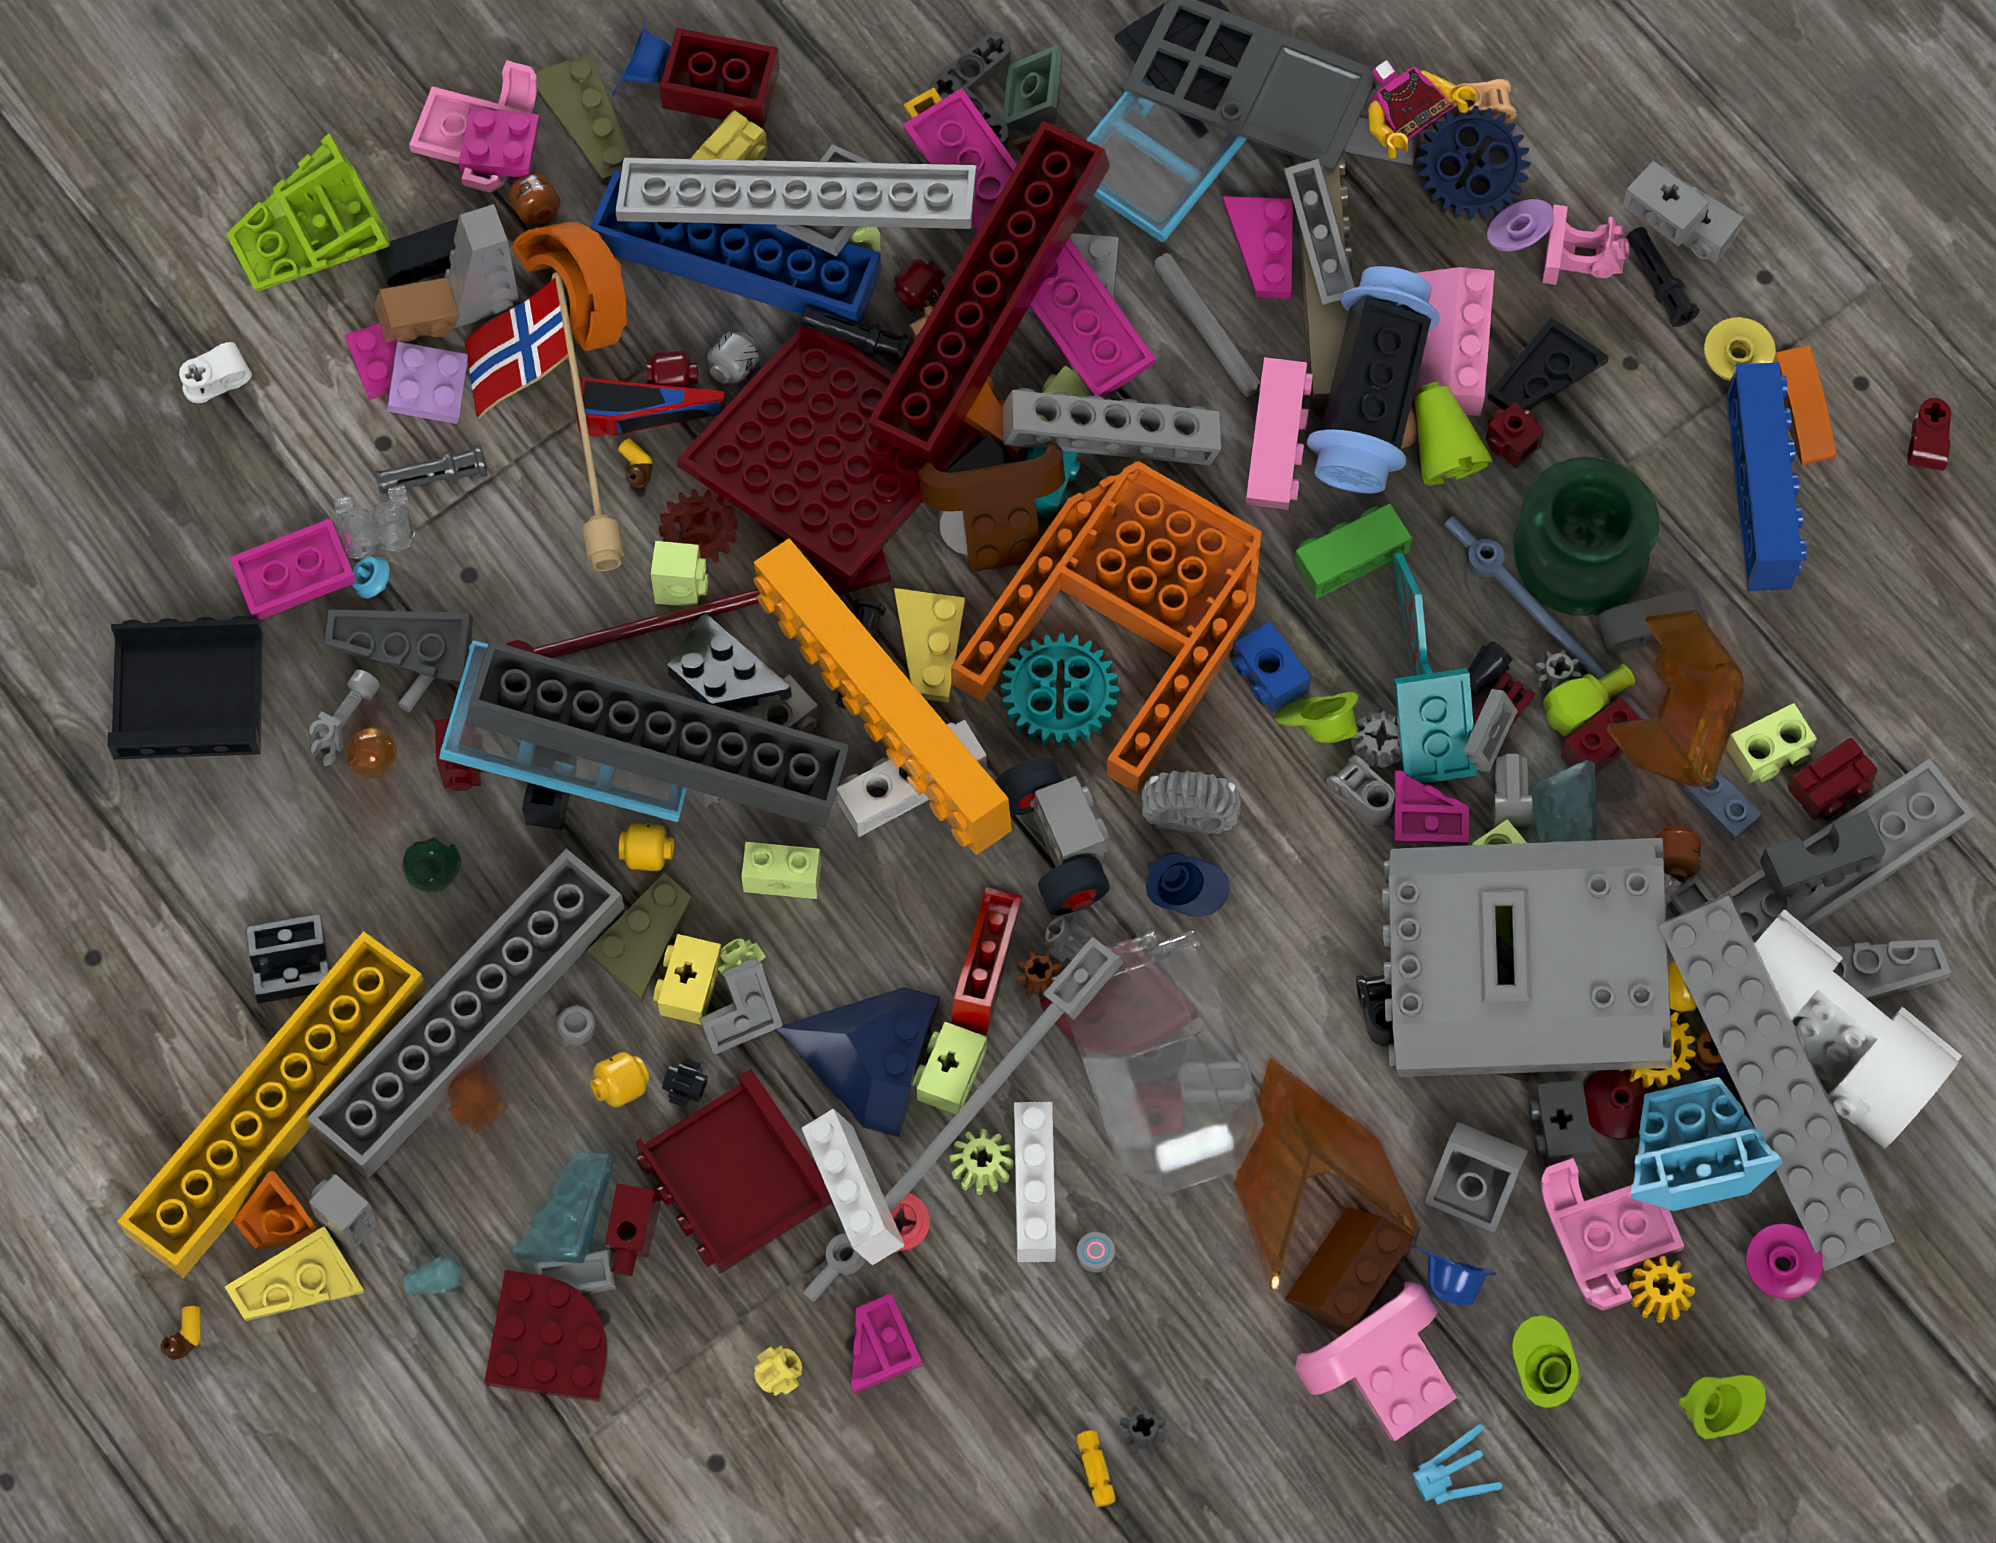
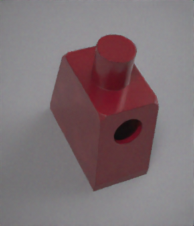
M620 1183L616 1184L605 1239V1245L609 1250L614 1251L610 1272L624 1276H633L637 1256L648 1257L662 1201L654 1190ZM636 1229V1235L633 1239L624 1240V1234L628 1230Z

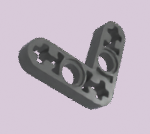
M993 32L981 38L935 76L930 83L929 90L935 88L939 94L940 88L945 91L951 88L952 94L963 88L995 134L999 133V140L1006 148L1009 141L1007 125L972 93L1010 60V40L1002 33ZM989 47L994 49L1002 47V53L999 54L994 51L989 55ZM971 64L977 66L980 72L974 77H966L961 73V69ZM943 93L939 96L943 100L949 95L947 93Z

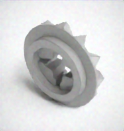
M1384 710L1381 713L1374 714L1369 712L1361 720H1357L1358 730L1357 734L1351 738V744L1358 757L1363 759L1368 765L1380 768L1389 767L1401 761L1397 716L1389 715ZM1380 727H1383L1385 737L1391 738V740H1385L1381 751H1379L1377 740L1371 738V736H1376Z

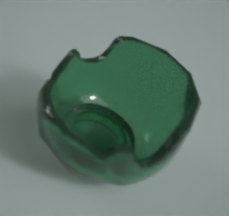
M433 837L425 841L415 842L405 850L401 868L407 881L414 888L423 892H439L455 881L462 858L455 844L445 845L437 837Z

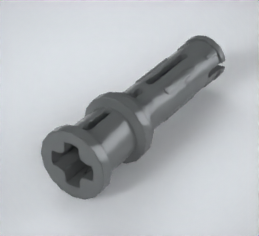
M479 444L469 451L455 454L447 451L445 454H442L440 459L376 471V479L380 494H384L389 491L445 479L448 482L457 483L458 478L477 474L484 477L487 476V469L483 451Z

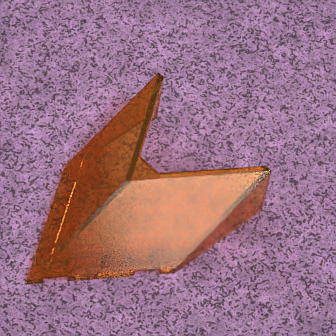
M1271 1057L1234 1183L1270 1290L1278 1288L1282 1266L1307 1178L1332 1171L1399 1222L1401 1229L1415 1237L1413 1242L1415 1246L1420 1227L1379 1139Z

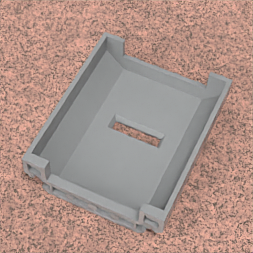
M1663 838L1399 848L1390 850V860L1384 861L1385 883H1389V888H1382L1383 911H1390V925H1383L1384 948L1391 947V962H1384L1385 985L1392 984V999H1385L1386 1022H1393L1394 1044H1389L1390 1066H1396L1399 1077L1672 1068L1667 943L1659 928L1661 923L1666 922ZM1495 906H1512L1515 985H1498Z

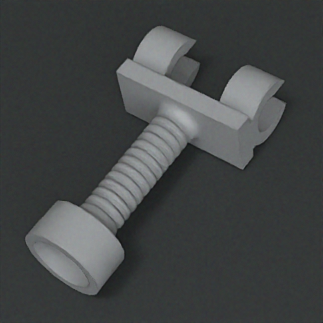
M356 670L347 683L351 691L333 716L321 711L318 715V720L310 726L311 742L317 732L320 734V739L316 740L311 746L312 759L314 760L318 751L322 749L330 751L323 759L324 766L332 764L336 759V750L340 752L344 747L342 728L362 699L371 700L380 688L378 680L366 671Z

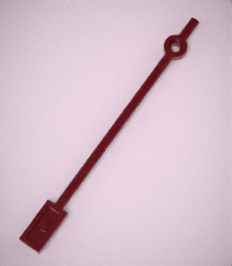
M883 549L874 556L850 584L817 561L811 562L812 566L837 595L891 581ZM758 589L536 648H532L530 644L521 640H514L505 645L545 657L555 658L698 620L704 613L713 616L759 604L757 596L760 592Z

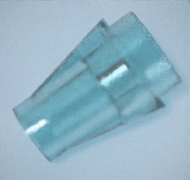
M442 1255L414 1271L402 1275L403 1285L408 1296L454 1292L455 1287L462 1286L461 1270L454 1256L446 1258L445 1255Z

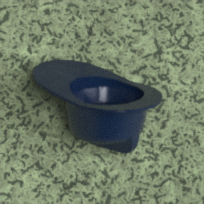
M1169 852L1160 856L1155 862H1149L1148 864L1150 873L1146 882L1147 896L1153 904L1161 908L1188 916L1203 917L1219 910L1228 899L1230 890L1228 877L1220 867L1210 862L1187 856L1181 852Z

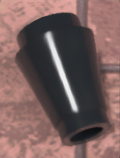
M1490 641L1487 646H1481L1468 668L1471 694L1475 696L1510 670L1508 665L1513 661L1512 657L1494 641Z

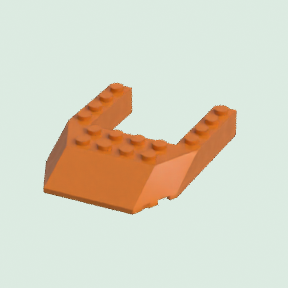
M1136 461L1125 467L1120 474L1111 475L1101 480L1099 485L1083 494L1079 492L1067 500L952 665L951 684L983 702L1009 665V659L1013 658L1018 652V648L1022 646L1060 590L1175 656V660L1107 759L1106 776L1138 794L1215 680L1233 648L1234 642L1238 639L1255 608L1262 531L1145 464Z

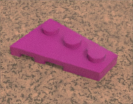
M1223 196L1222 205L1225 213L1228 214L1232 233L1240 248L1243 264L1255 298L1291 299L1293 199Z

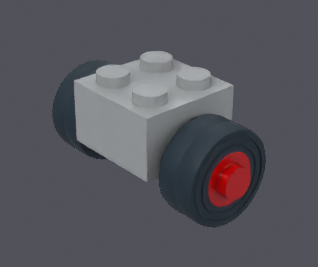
M1039 757L1024 761L1001 774L995 783L1009 799L1010 815H1023L1034 812V820L1055 865V868L1046 873L1038 882V889L1044 899L1047 910L1053 915L1069 914L1082 910L1105 896L1110 889L1109 881L1102 868L1104 853L1107 852L1105 840L1108 839V833L1102 819L1098 818L1095 820L1091 811V807H1094V802L1088 787H1081L1076 776L1063 780L1056 762L1050 757Z

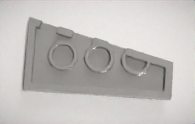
M1938 939L1892 941L1889 944L1880 945L1854 943L1853 946L1832 947V944H1827L1843 957L1833 972L1868 1001L1948 979L1951 975Z

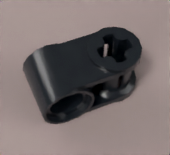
M1357 975L1358 999L1363 1009L1370 1039L1380 1046L1394 1044L1393 1027L1382 1028L1377 1024L1378 1020L1386 1019L1385 999H1392V984L1385 985L1384 975L1364 978L1363 975Z

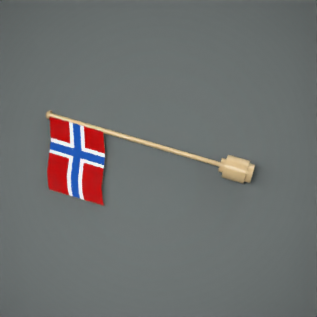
M556 271L552 274V281L528 300L487 322L465 341L476 416L480 420L486 412L500 401L540 380L569 358L595 516H592L589 522L585 523L582 527L587 559L592 563L594 570L609 571L621 565V558L624 555L619 524L617 520L610 518L609 515L602 514L563 279Z

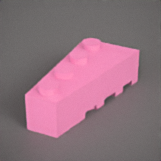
M1264 357L1245 505L1288 510L1290 500H1297L1300 479L1293 478L1294 465L1302 464L1304 444L1297 443L1298 431L1306 430L1308 409L1301 408L1303 395H1310L1313 374L1306 373L1307 362Z

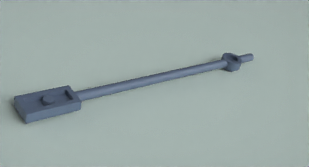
M1451 516L1445 522L1444 526L1469 551L1467 564L1475 575L1484 578L1493 576L1573 659L1579 660L1578 664L1587 674L1593 675L1596 679H1600L1608 674L1503 566L1505 554L1499 543L1491 539L1478 540L1455 516ZM1489 552L1493 557L1485 559L1481 556V553ZM1624 690L1611 697L1613 701L1621 697L1645 722L1643 732L1690 779L1684 784L1682 790L1732 842L1760 820L1762 814L1712 763H1709L1701 770Z

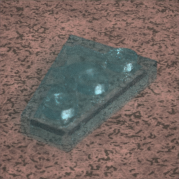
M576 1152L552 1188L553 1197L542 1213L537 1211L530 1222L533 1228L523 1242L518 1241L511 1253L517 1259L584 1263L614 1168L615 1160L610 1154Z

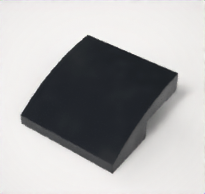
M320 914L246 927L255 997L258 1004L309 995L329 972Z

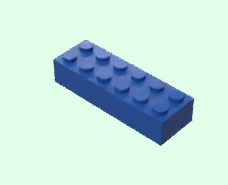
M1779 362L1736 364L1726 394L1748 591L1791 589L1795 577L1800 576L1801 561H1806L1807 557L1805 539H1800L1799 528H1802L1803 524L1802 507L1796 506L1795 495H1798L1799 478L1797 473H1792L1791 462L1795 460V445L1793 440L1788 441L1787 430L1791 428L1790 408H1784L1783 397L1787 396L1786 376H1781Z

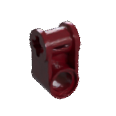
M1939 398L1925 400L1921 404L1918 414L1914 417L1907 456V464L1909 466L1945 470L1950 451L1949 433L1952 414L1951 408L1944 400Z

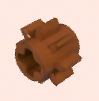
M1030 951V959L1026 963L1023 961H1018L1017 969L1023 974L1016 977V985L1026 986L1028 998L1033 994H1042L1044 998L1043 993L1057 978L1054 976L1061 973V964L1052 965L1050 952H1047L1044 956H1036L1033 951ZM1039 971L1041 976H1045V978L1038 979V976L1033 974V972Z

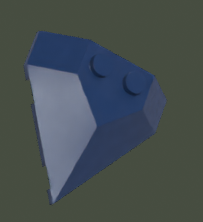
M903 987L784 1024L775 1030L799 1053V1057L833 1095L842 1101L863 1128L900 1137L910 1103L909 1092L926 1034L931 1032L940 997Z

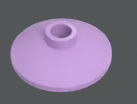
M1539 199L1524 200L1507 207L1489 225L1487 237L1490 244L1500 251H1515L1532 245L1541 239L1551 228L1554 222L1553 209L1549 203Z

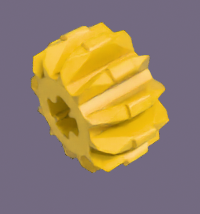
M1665 1256L1659 1258L1657 1266L1652 1260H1645L1643 1263L1644 1270L1636 1268L1632 1274L1635 1281L1631 1282L1628 1286L1629 1291L1632 1294H1636L1632 1299V1306L1639 1307L1644 1305L1643 1318L1649 1317L1652 1311L1656 1313L1658 1323L1664 1321L1666 1313L1671 1319L1677 1320L1680 1316V1310L1688 1311L1691 1306L1688 1298L1692 1297L1695 1293V1288L1687 1285L1692 1278L1691 1272L1679 1274L1680 1261L1674 1262L1673 1266L1669 1267L1667 1266ZM1657 1284L1663 1285L1664 1291H1667L1666 1295H1660L1659 1288H1656Z

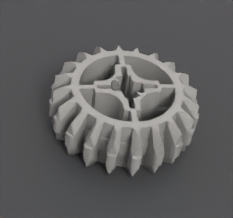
M1174 770L1170 774L1163 772L1159 776L1150 777L1149 781L1145 782L1144 790H1142V816L1146 818L1148 823L1154 824L1156 828L1167 829L1168 833L1203 834L1205 836L1209 833L1220 834L1222 831L1231 830L1232 826L1237 824V819L1240 816V791L1236 789V785L1229 783L1225 778H1216L1214 774L1206 775L1202 774L1201 771L1193 773L1188 770L1186 772Z

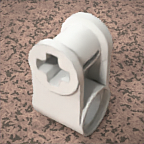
M226 342L207 353L183 363L179 376L183 383L184 396L193 403H203L228 390L241 387L249 381L252 373L236 344Z

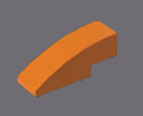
M1810 345L1775 353L1772 363L1779 362L1780 374L1787 378V396L1783 397L1784 408H1790L1791 428L1789 431L1801 465L1835 458L1837 454L1829 411Z

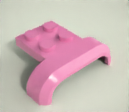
M506 60L502 71L503 85L498 104L432 86L410 141V151L459 164L470 108L532 114L538 89L537 76L532 67ZM465 168L461 180L463 186L492 193L504 185L508 176L473 173L472 169Z
M1574 1158L1546 1168L1540 1182L1541 1194L1548 1216L1582 1296L1589 1305L1604 1311L1629 1302L1632 1299L1627 1285L1622 1286L1615 1274L1640 1266L1647 1259L1654 1261L1661 1256H1668L1682 1251L1684 1243L1670 1210L1632 1199V1185L1584 1201L1578 1182L1579 1170Z
M1409 1281L1402 1283L1404 1290L1397 1297L1334 1341L1312 1353H1301L1298 1355L1295 1371L1306 1389L1313 1395L1328 1392L1353 1379L1389 1439L1393 1441L1401 1438L1457 1398L1418 1335V1332L1434 1320L1438 1314V1309L1422 1284Z

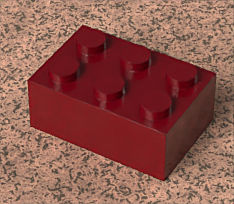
M676 28L660 84L662 108L725 120L735 110L747 118L749 122L764 128L780 70L778 47Z

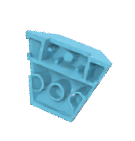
M1720 1077L1644 1095L1639 1131L1640 1142L1638 1155H1636L1635 1159L1636 1170L1634 1184L1631 1187V1198L1672 1211L1749 1194L1783 1163L1777 1152H1773L1767 1142L1761 1140L1763 1138L1761 1131L1756 1130Z

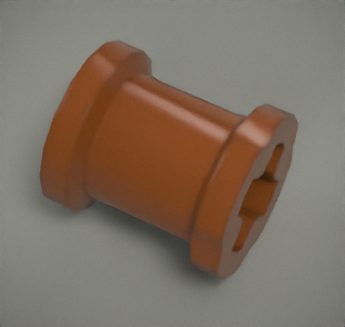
M1709 1030L1702 1033L1698 1039L1697 1046L1693 1050L1696 1052L1695 1057H1693V1063L1705 1073H1712L1725 1064L1714 1040H1710L1712 1036ZM1712 1047L1713 1052L1717 1054V1056H1712L1710 1050L1706 1048Z

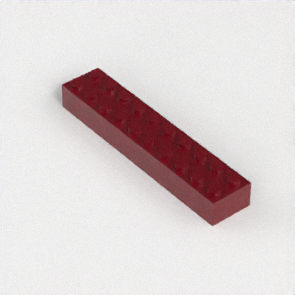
M1042 121L867 421L876 438L923 461L932 462V465L937 467L1109 170L1110 164L1104 148Z

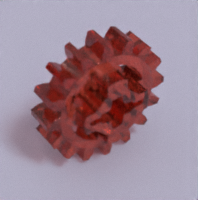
M692 489L691 497L686 498L682 492L679 493V503L676 504L668 501L667 509L669 513L660 514V520L663 524L659 526L660 537L664 538L663 542L699 545L700 557L702 559L710 557L715 563L719 562L718 552L721 551L729 554L730 546L728 542L732 543L737 540L734 530L738 529L737 518H733L734 510L732 505L725 506V500L721 496L713 500L711 490L708 489L704 496H698L696 489ZM718 518L722 522L721 532L718 531L716 526ZM676 522L681 529L679 537H677L674 531Z

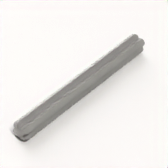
M1168 253L1158 257L1154 261L1155 270L1243 395L1251 397L1258 393L1261 382L1175 260Z

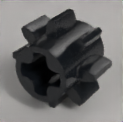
M684 1058L682 1065L671 1063L662 1085V1089L669 1092V1102L686 1108L688 1101L699 1102L708 1082V1076L701 1074V1063L688 1058Z

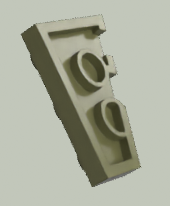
M663 873L587 950L588 956L642 1003L647 993V988L662 963L670 941L674 939L692 903L691 895L667 874Z

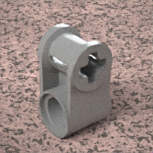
M1352 755L1348 759L1346 767L1336 776L1331 775L1327 778L1326 783L1331 792L1339 800L1350 806L1365 822L1378 826L1387 823L1391 819L1394 808V790L1360 757ZM1373 799H1380L1384 801L1386 805H1384L1383 807H1374L1369 804V801Z

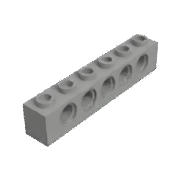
M1028 388L1012 390L1002 406L1004 445L1047 449V442L1052 441L1061 447L1062 451L1211 465L1221 451L1219 411L1207 410L1202 406L1183 408L1174 407L1169 403H1139L1134 399H1124L1121 401L1106 400L1096 395L1077 397L1070 396L1065 392L1038 393ZM1037 414L1044 416L1048 421L1042 420ZM1072 418L1078 419L1082 425L1076 423ZM1107 421L1113 423L1117 428L1110 426ZM1141 425L1148 427L1151 432L1145 430ZM1176 428L1183 431L1185 435L1180 434Z

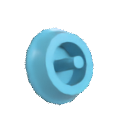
M366 557L358 562L353 569L356 583L352 584V586L361 598L369 599L378 595L387 587L391 580L389 578L390 567L388 562L380 557Z

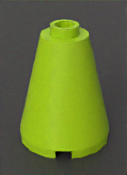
M1433 382L1420 387V394L1414 397L1421 476L1424 485L1444 484L1443 476L1444 478L1455 477L1457 480L1488 467V463H1492L1491 455L1448 386H1441L1440 382Z

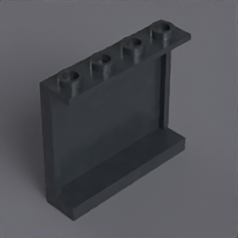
M236 616L231 620H215L210 617H200L195 621L180 622L176 619L166 618L155 623L126 620L122 624H111V630L115 637L112 732H108L107 746L114 760L261 754L263 632L258 619H252L248 616Z

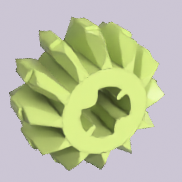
M986 1129L980 1131V1138L977 1139L968 1131L965 1134L966 1143L956 1141L954 1143V1150L957 1153L949 1157V1163L955 1166L952 1170L953 1179L963 1178L962 1189L964 1190L969 1189L975 1184L976 1194L979 1196L983 1194V1186L988 1185L990 1190L995 1193L998 1191L997 1180L1007 1183L1010 1179V1175L1006 1170L1014 1168V1160L1008 1157L1012 1152V1148L1010 1145L1000 1146L1002 1136L999 1133L989 1140L987 1139ZM978 1157H986V1167L977 1166Z

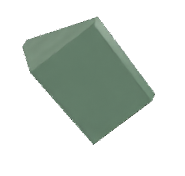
M1058 44L1008 65L1002 121L1005 122L1008 129L1037 131L1042 121L1056 126L1062 75V47Z

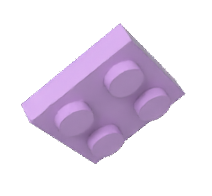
M397 342L386 411L457 424L460 415L468 354Z

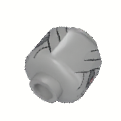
M743 332L725 333L707 354L710 374L716 381L722 384L738 385L743 383L760 361L758 345L753 338Z

